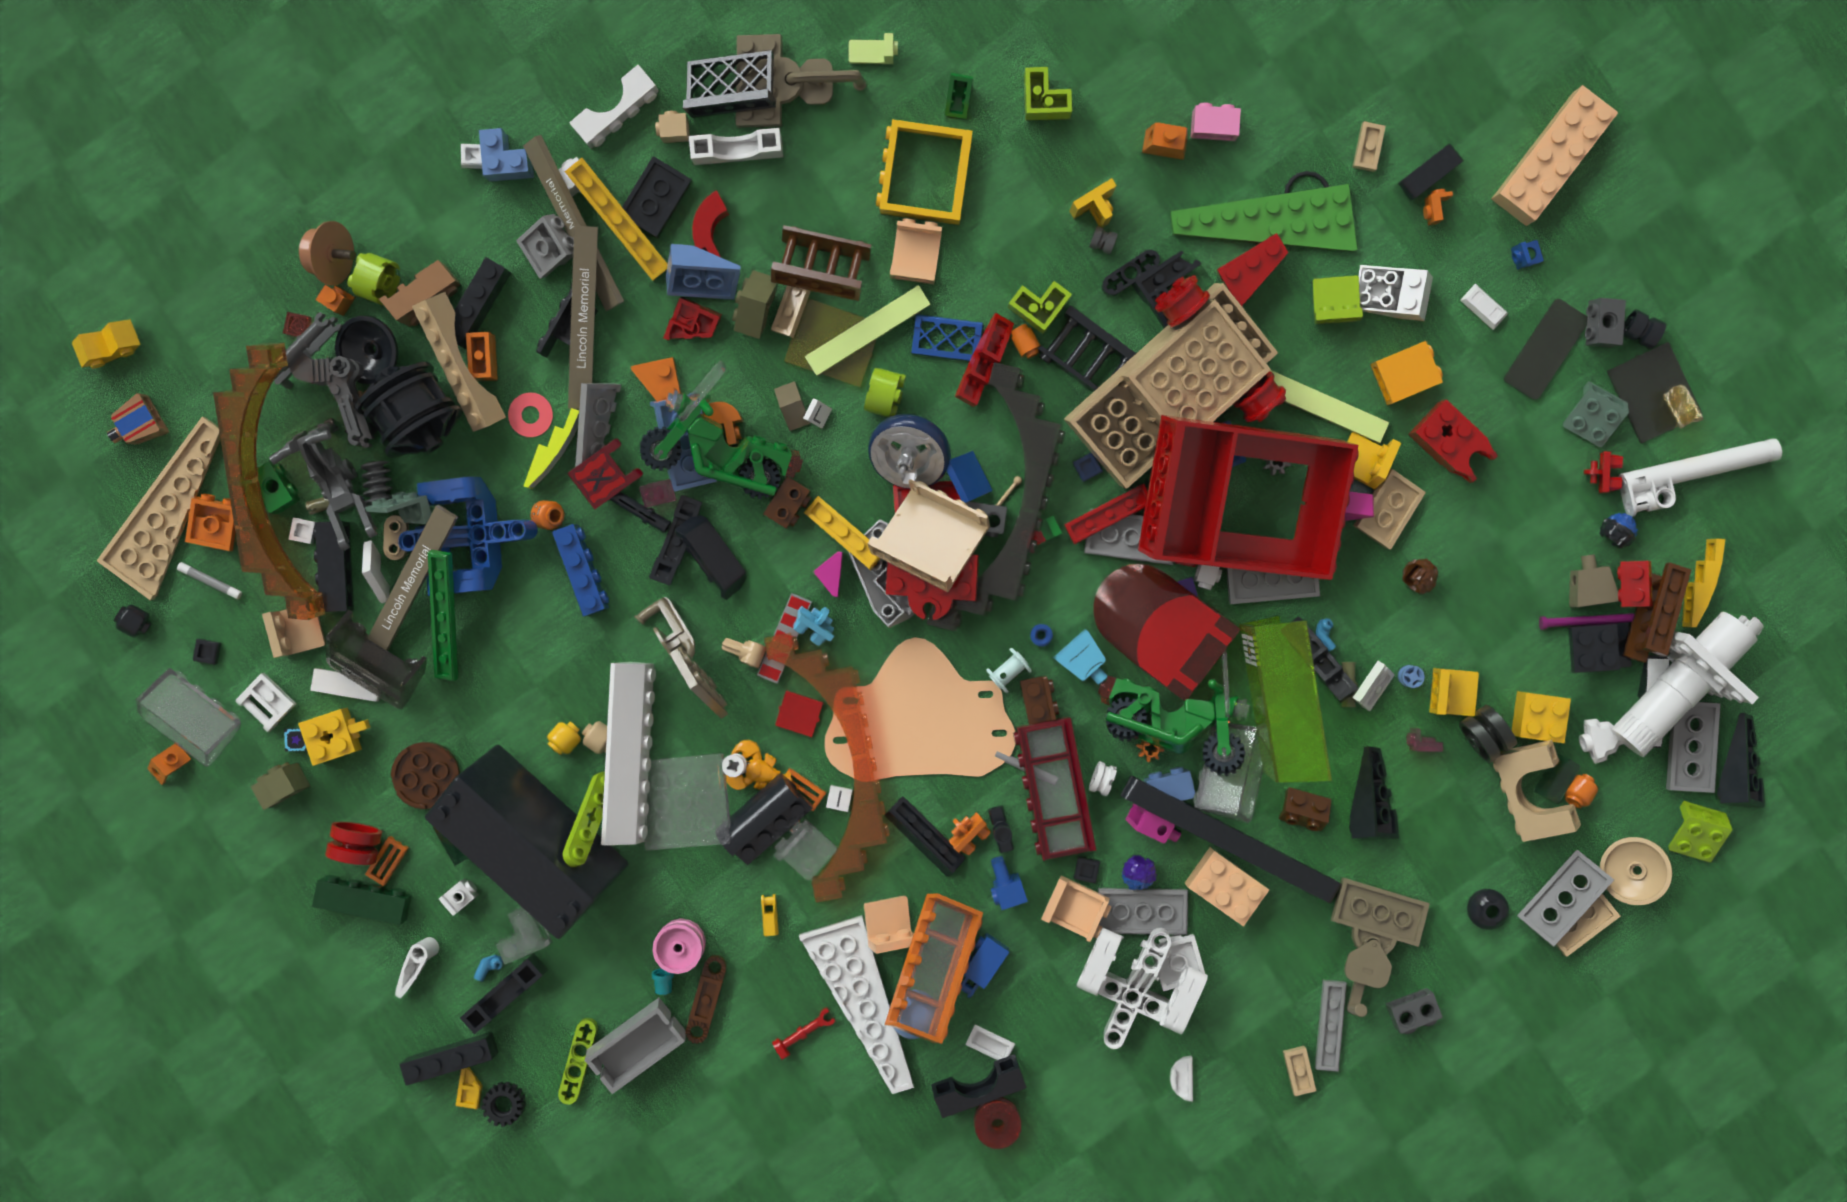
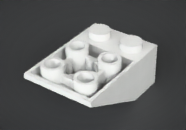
M1360 265L1358 275L1360 308H1362L1363 312L1400 319L1425 321L1433 276L1428 270Z

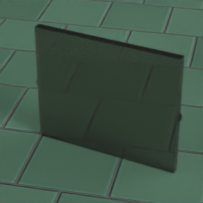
M1669 342L1641 355H1636L1635 358L1606 371L1618 397L1628 403L1629 413L1627 416L1640 443H1644L1669 430L1672 431L1675 427L1702 415Z

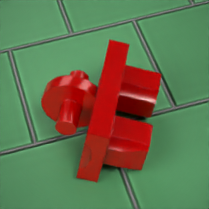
M1604 451L1600 453L1599 470L1598 461H1591V469L1584 470V475H1590V484H1597V475H1599L1598 493L1605 494L1609 491L1622 489V477H1610V469H1621L1623 466V456L1611 455V452Z

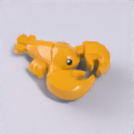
M748 739L736 744L731 753L742 752L745 759L752 756V759L747 761V768L744 772L746 777H743V774L737 777H729L725 774V778L729 786L736 790L744 789L754 781L756 783L753 787L761 790L767 785V782L769 783L781 771L773 767L777 761L775 757L766 753L765 760H762L761 750L757 742ZM788 771L783 774L792 782L791 772Z

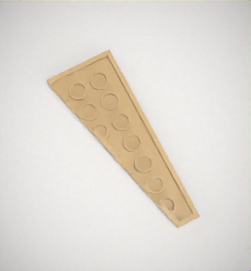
M201 417L97 559L98 563L149 600H154L158 594L188 520L191 499L197 497L224 431L206 417Z

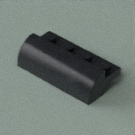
M779 773L716 829V834L723 847L732 856L736 855L745 864L749 865L811 811L813 806L797 791L796 786L785 775Z

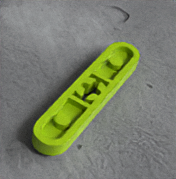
M605 771L592 777L564 847L563 859L572 868L584 864L587 860L603 818Z

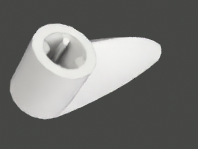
M427 937L410 948L395 992V996L401 999L423 970L427 960L438 953L439 944L434 938Z

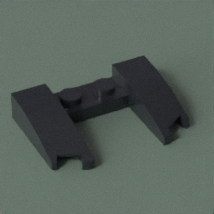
M1183 251L1178 252L1132 284L1142 301L1148 304L1163 328L1168 326V319L1163 312L1156 311L1155 306L1157 303L1155 299L1162 293H1167V288L1177 279L1184 277L1201 265L1198 260L1190 264L1180 258Z

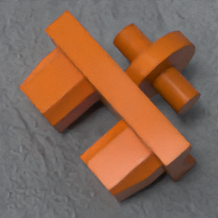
M976 812L970 819L966 816L961 822L957 818L953 820L956 827L951 831L953 837L949 842L958 853L962 851L970 855L976 848L971 840L976 835L982 840L986 839L991 832L986 826L987 823Z

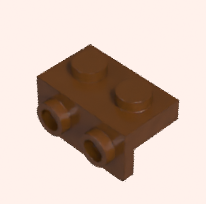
M1288 787L1285 793L1283 811L1279 814V820L1285 821L1289 825L1307 827L1310 831H1322L1329 823L1332 799Z

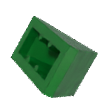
M951 73L945 116L967 119L973 84L972 76Z

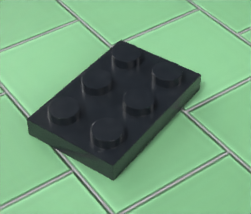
M653 156L622 208L638 227L658 239L693 181Z

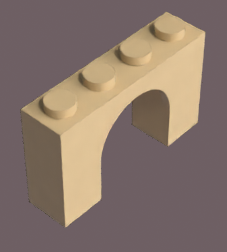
M1552 740L1512 748L1508 751H1500V757L1493 761L1494 769L1496 772H1499L1501 777V789L1508 798V810L1510 814L1514 815L1516 821V833L1521 836L1523 842L1576 832L1581 826L1574 804L1547 809L1540 808L1530 803L1523 794L1521 782L1525 774L1552 768L1559 762Z

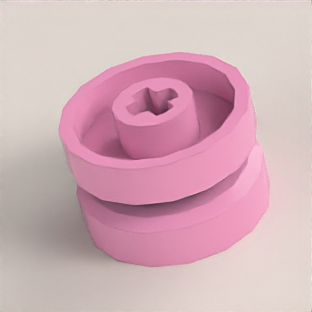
M681 918L672 920L663 926L654 940L652 950L654 959L660 968L669 973L681 974L688 972L697 965L705 951V935L699 925L691 920Z

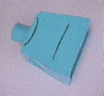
M1086 629L1053 657L1082 681L1090 676L1099 685L1108 676L1100 668L1106 659Z

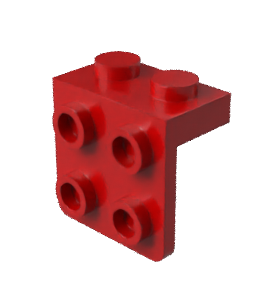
M1651 561L1620 562L1617 575L1618 579L1621 580V589L1618 590V600L1621 602V607L1653 606Z

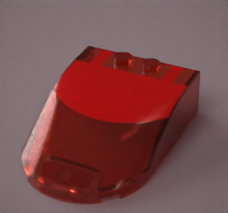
M1131 564L1114 570L1101 582L1094 597V619L1102 636L1138 667L1184 701L1190 697L1241 630L1237 624L1167 573L1147 564Z

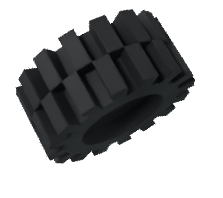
M500 1082L486 1093L482 1100L484 1104L481 1108L485 1110L483 1113L484 1117H489L487 1120L489 1123L494 1121L495 1126L501 1124V1127H505L507 1124L511 1125L522 1114L526 1104L524 1102L525 1094L521 1095L522 1089L517 1090L516 1084L511 1086L510 1082L505 1084ZM500 1096L508 1097L512 1103L511 1110L507 1112L498 1110L496 1099Z

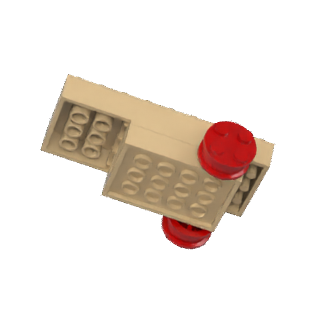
M1190 276L1186 279L1180 277L1172 284L1173 288L1170 291L1162 293L1155 299L1157 303L1155 309L1157 312H1163L1167 317L1168 326L1064 418V421L1117 484L1125 489L1153 466L1161 415L1213 422L1233 405L1242 410L1244 413L1243 418L1246 422L1254 420L1260 422L1269 415V411L1286 400V389L1283 386L1277 385L1274 381V374L1266 364L1278 352L1222 283H1214L1208 290L1203 291L1197 284L1198 278L1196 276Z

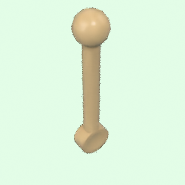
M1017 476L1014 478V483L996 505L1001 506L1014 488L1022 483L1021 477Z

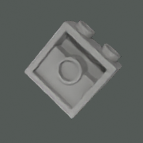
M555 214L542 216L516 240L540 279L547 277L559 265L566 264L573 257L574 238L567 235L563 229V220L555 216Z

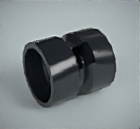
M1635 309L1624 322L1623 336L1630 340L1638 339L1640 345L1652 349L1662 338L1666 329V323L1655 317L1649 319V315Z

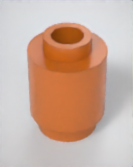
M1023 324L1011 331L1013 336L1011 339L1021 357L1026 356L1029 359L1039 353L1038 349L1041 345L1031 327L1028 328L1027 324Z

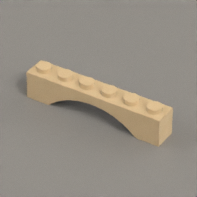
M446 292L413 305L412 308L473 432L506 418L496 396L488 392L476 381L461 357L455 337V311Z

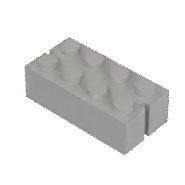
M657 998L588 1048L584 1061L596 1075L601 1073L600 1080L613 1094L684 1043L686 1030L675 1016L671 1018V1011L660 998Z

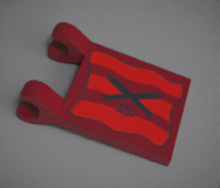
M617 438L567 473L594 510L643 475L640 468H636L625 476L609 455L621 446V442Z

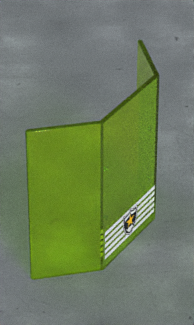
M1279 616L1241 623V637L1263 772L1276 783L1332 781L1307 620L1280 623Z

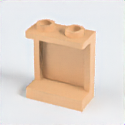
M1061 875L1041 920L1048 923L1052 921L1087 938L1086 941L1091 942L1093 937L1098 938L1102 926L1099 925L1101 918H1107L1112 907L1108 905L1110 898Z

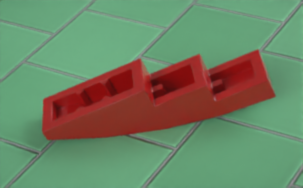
M997 313L993 315L965 370L955 395L957 399L972 407L978 405L984 386L989 384L995 365L1001 361L1014 326L1013 322Z

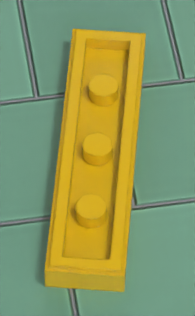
M819 496L804 512L868 569L872 570L881 559L870 553L867 544L869 539Z

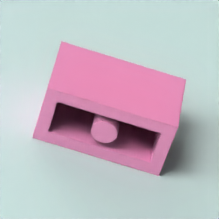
M1211 103L1196 105L1192 111L1191 138L1235 141L1239 136L1241 108H1235L1231 104H1224L1221 107H1214Z

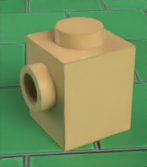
M666 111L664 114L659 115V122L655 123L656 135L660 136L663 143L689 141V119L686 113Z

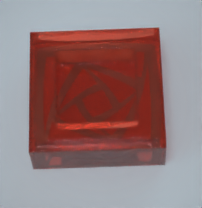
M287 312L283 334L294 337L301 335L310 326L312 317Z

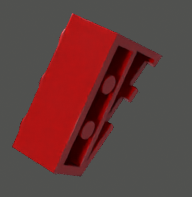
M1276 233L1218 268L1216 272L1223 284L1239 304L1243 306L1287 256L1288 251Z

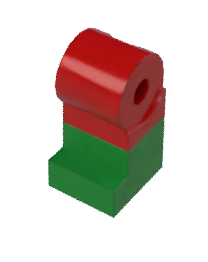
M1051 516L1017 534V537L1025 551L1062 534V531L1054 516Z

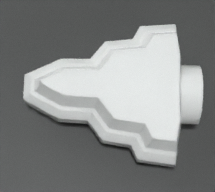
M1597 719L1584 720V734L1579 735V743L1582 750L1589 752L1595 764L1607 760L1608 755L1615 753L1618 746L1623 744L1611 732L1610 729L1613 725L1608 721L1599 722Z

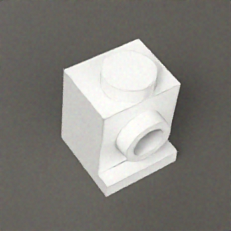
M1198 564L1193 581L1199 582L1198 587L1211 590L1215 582H1219L1222 570L1219 569L1220 567Z
M464 878L441 896L439 900L454 916L479 894L476 892L477 887L475 884ZM456 893L462 895V900L457 897Z

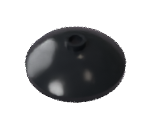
M357 316L346 321L338 331L335 341L336 357L342 356L360 362L364 373L357 382L372 384L378 383L375 376L381 370L390 366L396 367L398 345L393 332L384 322L372 316Z

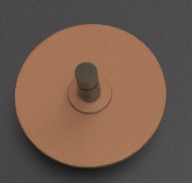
M326 221L316 229L308 230L303 235L299 245V258L303 268L310 274H314L320 282L326 285H338L351 272L356 253L354 252L351 235L341 223Z

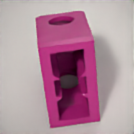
M1133 804L1125 819L1136 831L1163 844L1168 839L1177 842L1181 836V830L1176 828L1175 824L1136 804Z

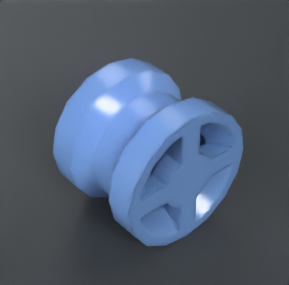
M1406 665L1398 672V680L1405 687L1417 688L1423 684L1425 679L1423 670L1417 666Z

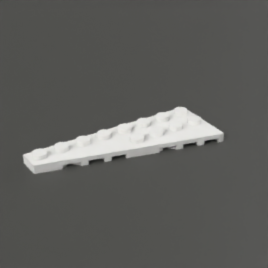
M861 915L799 934L800 941L804 944L810 958L813 959L822 978L825 979L831 989L834 998L848 1021H850L891 1093L894 1094L914 1088L899 1035L893 1027L884 1025L890 1005L874 952L868 947L867 930L863 916Z

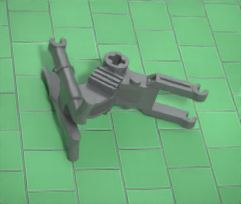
M318 313L315 316L314 322L301 335L296 337L297 339L280 355L275 364L266 373H261L257 376V380L260 383H272L274 381L275 384H280L286 389H290L293 383L289 378L293 375L295 378L321 386L328 385L330 392L338 403L348 433L349 443L355 446L362 445L363 447L372 448V444L367 443L368 438H375L370 424L355 409V405L360 399L356 388V381L363 376L364 369L362 364L342 356L333 359L312 358L342 326V324L335 326L338 319L331 317L329 320L325 319L322 322L325 314ZM356 436L360 437V442L355 440Z
M330 418L324 421V423L318 424V427L309 431L308 434L306 431L296 434L292 440L287 442L282 449L271 455L269 459L275 465L288 455L298 451L301 452L307 464L310 478H313L318 484L324 499L329 501L326 511L337 536L338 545L344 551L350 548L348 544L350 541L338 513L356 506L367 535L372 538L378 535V533L375 531L377 527L372 520L370 512H366L365 507L367 505L364 498L356 495L353 490L351 480L357 477L353 464L349 459L342 461L341 457L332 448L326 450L320 442L331 439V434L339 430V427L334 423V418Z

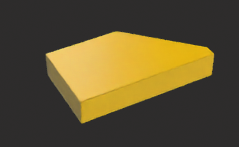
M470 1067L461 1069L456 1106L478 1109L480 1107L483 1085Z

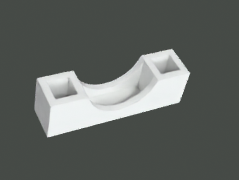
M639 65L635 66L621 78L623 96L614 109L598 113L586 108L569 122L590 149L594 146H600L609 133L618 131L623 125L622 122L628 117H634L640 111L639 108L642 105L648 104L656 98L659 92L656 85Z
M779 128L756 130L751 134L737 137H720L713 134L689 136L690 155L694 165L783 157L782 136Z

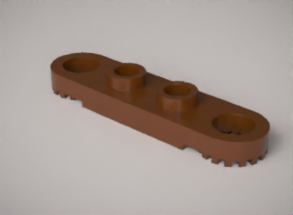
M719 955L710 956L703 967L685 1033L688 1040L692 1043H701L709 1033L727 969L725 959ZM713 961L719 962L721 964V971L718 973L712 972L709 969V964ZM695 1025L701 1026L703 1028V1035L700 1037L694 1036L691 1033V1028Z

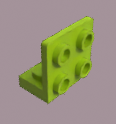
M1357 275L1313 279L1315 324L1361 321L1363 311L1360 308L1359 277Z
M1683 801L1679 808L1684 822L1668 845V848L1676 853L1712 862L1732 832L1727 814Z

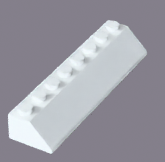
M611 663L601 845L638 844L644 842L647 836L646 816L649 811L647 794L650 790L648 772L651 768L649 750L652 746L650 731L654 720L652 714V704L655 699L653 682L656 678L654 663Z

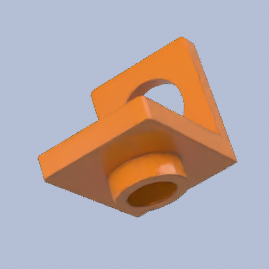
M175 743L152 758L147 769L163 785L168 775L188 763L191 758L178 743Z

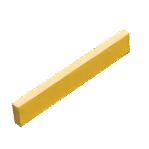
M580 158L564 171L652 281L667 270V262L583 158Z

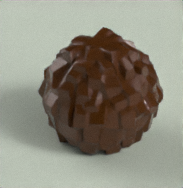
M1427 558L1414 559L1406 564L1402 571V580L1412 591L1424 595L1436 587L1438 570Z

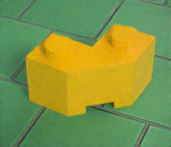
M131 319L110 322L101 331L79 334L72 341V345L81 368L90 366L92 369H95L117 358L134 354L140 342Z

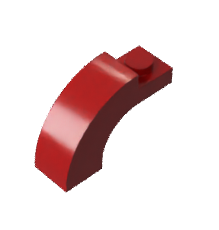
M717 190L707 196L697 209L693 220L692 235L696 247L721 257L714 243V230L723 218L729 216V213Z

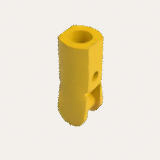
M773 894L772 897L761 895L763 935H778L776 894ZM773 905V911H766L765 906Z

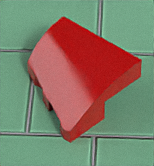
M680 297L663 339L713 337L722 314L684 297Z

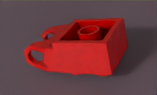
M1447 399L1439 401L1408 434L1440 465L1442 464L1449 472L1461 476L1469 483L1477 479L1469 465V459L1473 453L1485 456L1489 460H1495L1498 457L1492 449L1488 438ZM1441 428H1444V429H1445V431H1446V435H1445V436H1442L1443 429H1441Z

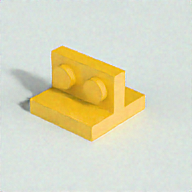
M1112 178L1075 200L1069 211L1073 219L1089 210L1099 227L1103 228L1108 225L1113 216V207L1107 199L1113 195L1117 186Z

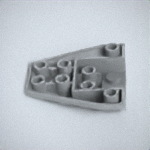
M879 519L863 535L869 540L872 536L879 539L888 523ZM848 551L871 607L885 625L891 628L911 618L915 613H913L909 606L908 596L886 595L887 561L880 559L873 569L870 570Z

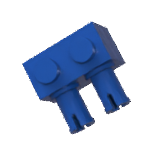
M1003 856L991 859L996 876L995 881H993L994 888H991L995 905L1000 904L1001 909L1005 910L1028 902L1019 874H1009Z

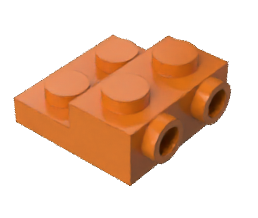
M201 494V497L192 498L185 542L232 551L236 528H240L243 506L237 505V500L223 498V501L215 500V496L211 494Z

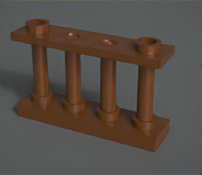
M783 225L782 242L787 243L782 263L773 262L771 282L859 301L862 281L857 280L861 260H870L871 244L808 231L795 226ZM796 245L809 248L804 268L790 265ZM818 250L831 253L826 273L812 270ZM840 255L853 258L847 278L834 275Z
M1669 562L1665 564L1662 576L1652 573L1653 606L1636 607L1623 656L1642 663H1646L1649 652L1663 657L1668 656L1691 569Z

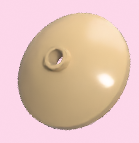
M1628 837L1618 840L1607 848L1601 858L1600 868L1614 879L1608 886L1607 891L1621 902L1631 905L1652 903L1661 898L1671 884L1672 865L1669 857L1660 846L1648 839ZM1635 866L1641 867L1642 873L1640 875L1634 872Z

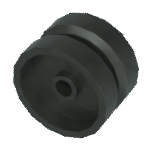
M1485 704L1475 713L1476 718L1468 716L1459 723L1460 730L1466 740L1481 758L1488 763L1500 757V749L1508 751L1517 744V740L1510 727L1489 705Z

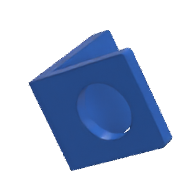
M1537 240L1529 243L1522 242L1511 248L1512 260L1516 264L1517 270L1544 261ZM1527 248H1532L1535 251V258L1531 260Z

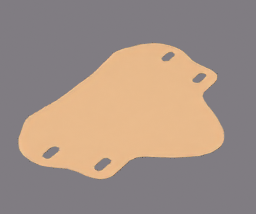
M914 637L905 640L893 650L871 684L867 686L843 687L837 691L834 698L833 719L825 735V752L830 763L840 772L863 782L895 776L929 774L979 777L991 772L1005 762L995 757L997 751L1009 757L1012 755L1015 747L1013 737L1015 729L1005 712L1002 691L993 681L964 680L947 657L933 643L926 639ZM980 691H992L993 696L991 698H979L978 693ZM845 697H857L858 702L856 704H844L843 699ZM993 730L1007 731V735L1004 737H993L991 733ZM847 737L848 742L845 744L833 743V738Z

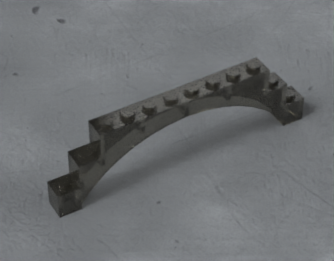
M994 362L989 380V385L999 391L1014 417L1024 451L1025 487L1016 524L996 560L978 578L976 601L954 599L950 611L936 620H933L936 607L932 603L926 623L928 625L956 631L957 627H961L963 621L961 610L987 616L988 612L991 613L994 607L995 600L992 599L993 595L1019 601V598L1024 596L1026 584H1023L1025 575L1029 576L1031 570L1030 555L1035 553L1037 541L1034 539L1036 532H1040L1043 519L1040 517L1042 509L1046 510L1049 497H1046L1048 488H1052L1054 482L1052 470L1053 466L1058 465L1060 453H1057L1059 444L1064 442L1066 431H1063L1064 427L1061 424L1038 419L1039 416H1043L1045 403H1043L1041 396L1018 391L1019 388L1022 389L1025 381V375H1022L1023 371L1020 368Z

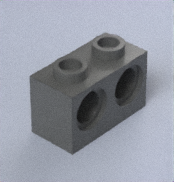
M977 502L966 503L968 507L974 510L980 509L984 511L988 517L993 514L999 517L1000 522L998 526L990 527L985 536L998 537V533H1004L1006 506Z
M1428 988L1385 1003L1393 1025L1400 1034L1413 1033L1416 1031V1028L1423 1025H1434L1437 1023V1020L1443 1018L1434 993ZM1429 1004V1010L1426 1013H1421L1422 1007ZM1408 1012V1018L1405 1021H1400L1401 1015Z

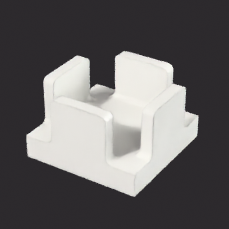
M1193 934L1184 937L1181 935L1170 936L1171 946L1169 951L1171 954L1169 958L1165 959L1159 978L1163 991L1176 987L1186 965L1205 974ZM1167 938L1159 939V945L1164 944ZM1151 956L1153 964H1155L1157 962V958Z

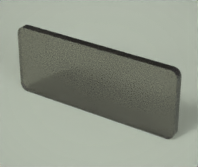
M1554 300L1505 374L1504 381L1532 400L1539 399L1587 326L1588 317L1563 300Z

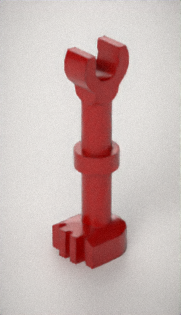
M828 1007L822 1009L820 1015L804 1027H798L797 1031L784 1040L777 1038L772 1041L781 1060L790 1055L787 1049L789 1046L800 1039L808 1038V1034L819 1027L834 1024V1017L830 1020H825L823 1017L829 1012Z

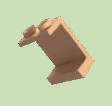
M907 218L897 221L890 278L934 285L942 227H938V224L934 222L917 224L915 220Z

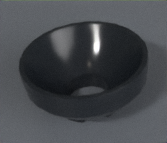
M1489 888L1481 889L1470 897L1467 904V914L1471 922L1476 926L1492 930L1499 928L1505 923L1509 915V905L1500 892ZM1491 905H1495L1498 909L1497 915L1493 918H1489L1486 915V910Z

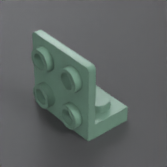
M1588 381L1583 388V397L1563 422V427L1598 447H1603L1629 413L1628 403Z
M406 492L395 493L392 495V499H377L372 501V505L365 507L366 512L388 513L399 509V515L404 523L427 524L431 516L427 496L417 495L416 492L407 494Z

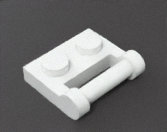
M261 673L235 701L239 706H244L263 724V729L268 733L297 704L265 673ZM251 696H253L261 705H263L273 716L269 718L265 713H263L250 700Z

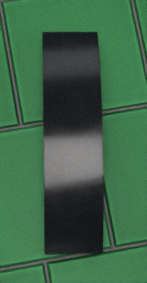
M681 495L673 515V521L660 554L655 560L649 579L671 586L685 555V548L688 546L684 539L676 536L675 529L688 518L699 516L702 502Z

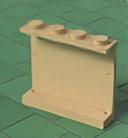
M910 479L908 481L911 489L879 539L872 536L867 543L870 553L949 592L990 528L988 516L980 509L974 510L968 507L965 502L959 499L953 500L949 498L943 491H935L929 488L922 481L916 482Z

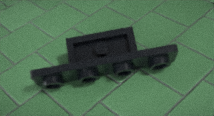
M572 283L570 292L567 297L562 299L559 305L560 309L556 317L550 320L547 333L541 337L537 344L536 352L545 358L549 356L558 339L570 345Z

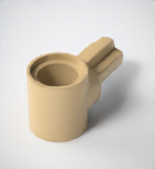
M725 638L722 643V650L739 656L740 662L758 669L767 647L750 640L743 644L730 638Z

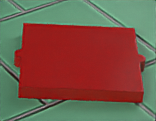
M786 690L782 705L778 707L780 711L775 726L812 737L816 724L820 721L819 714L823 702Z

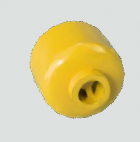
M559 722L547 735L549 741L547 745L559 755L563 753L570 754L581 741L578 734L580 729L571 722L568 724Z

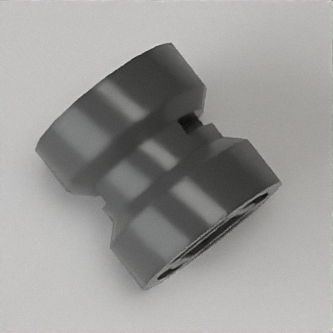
M1097 226L1089 247L1092 249L1099 248L1103 253L1110 255L1118 233L1112 231L1108 233L1102 227Z

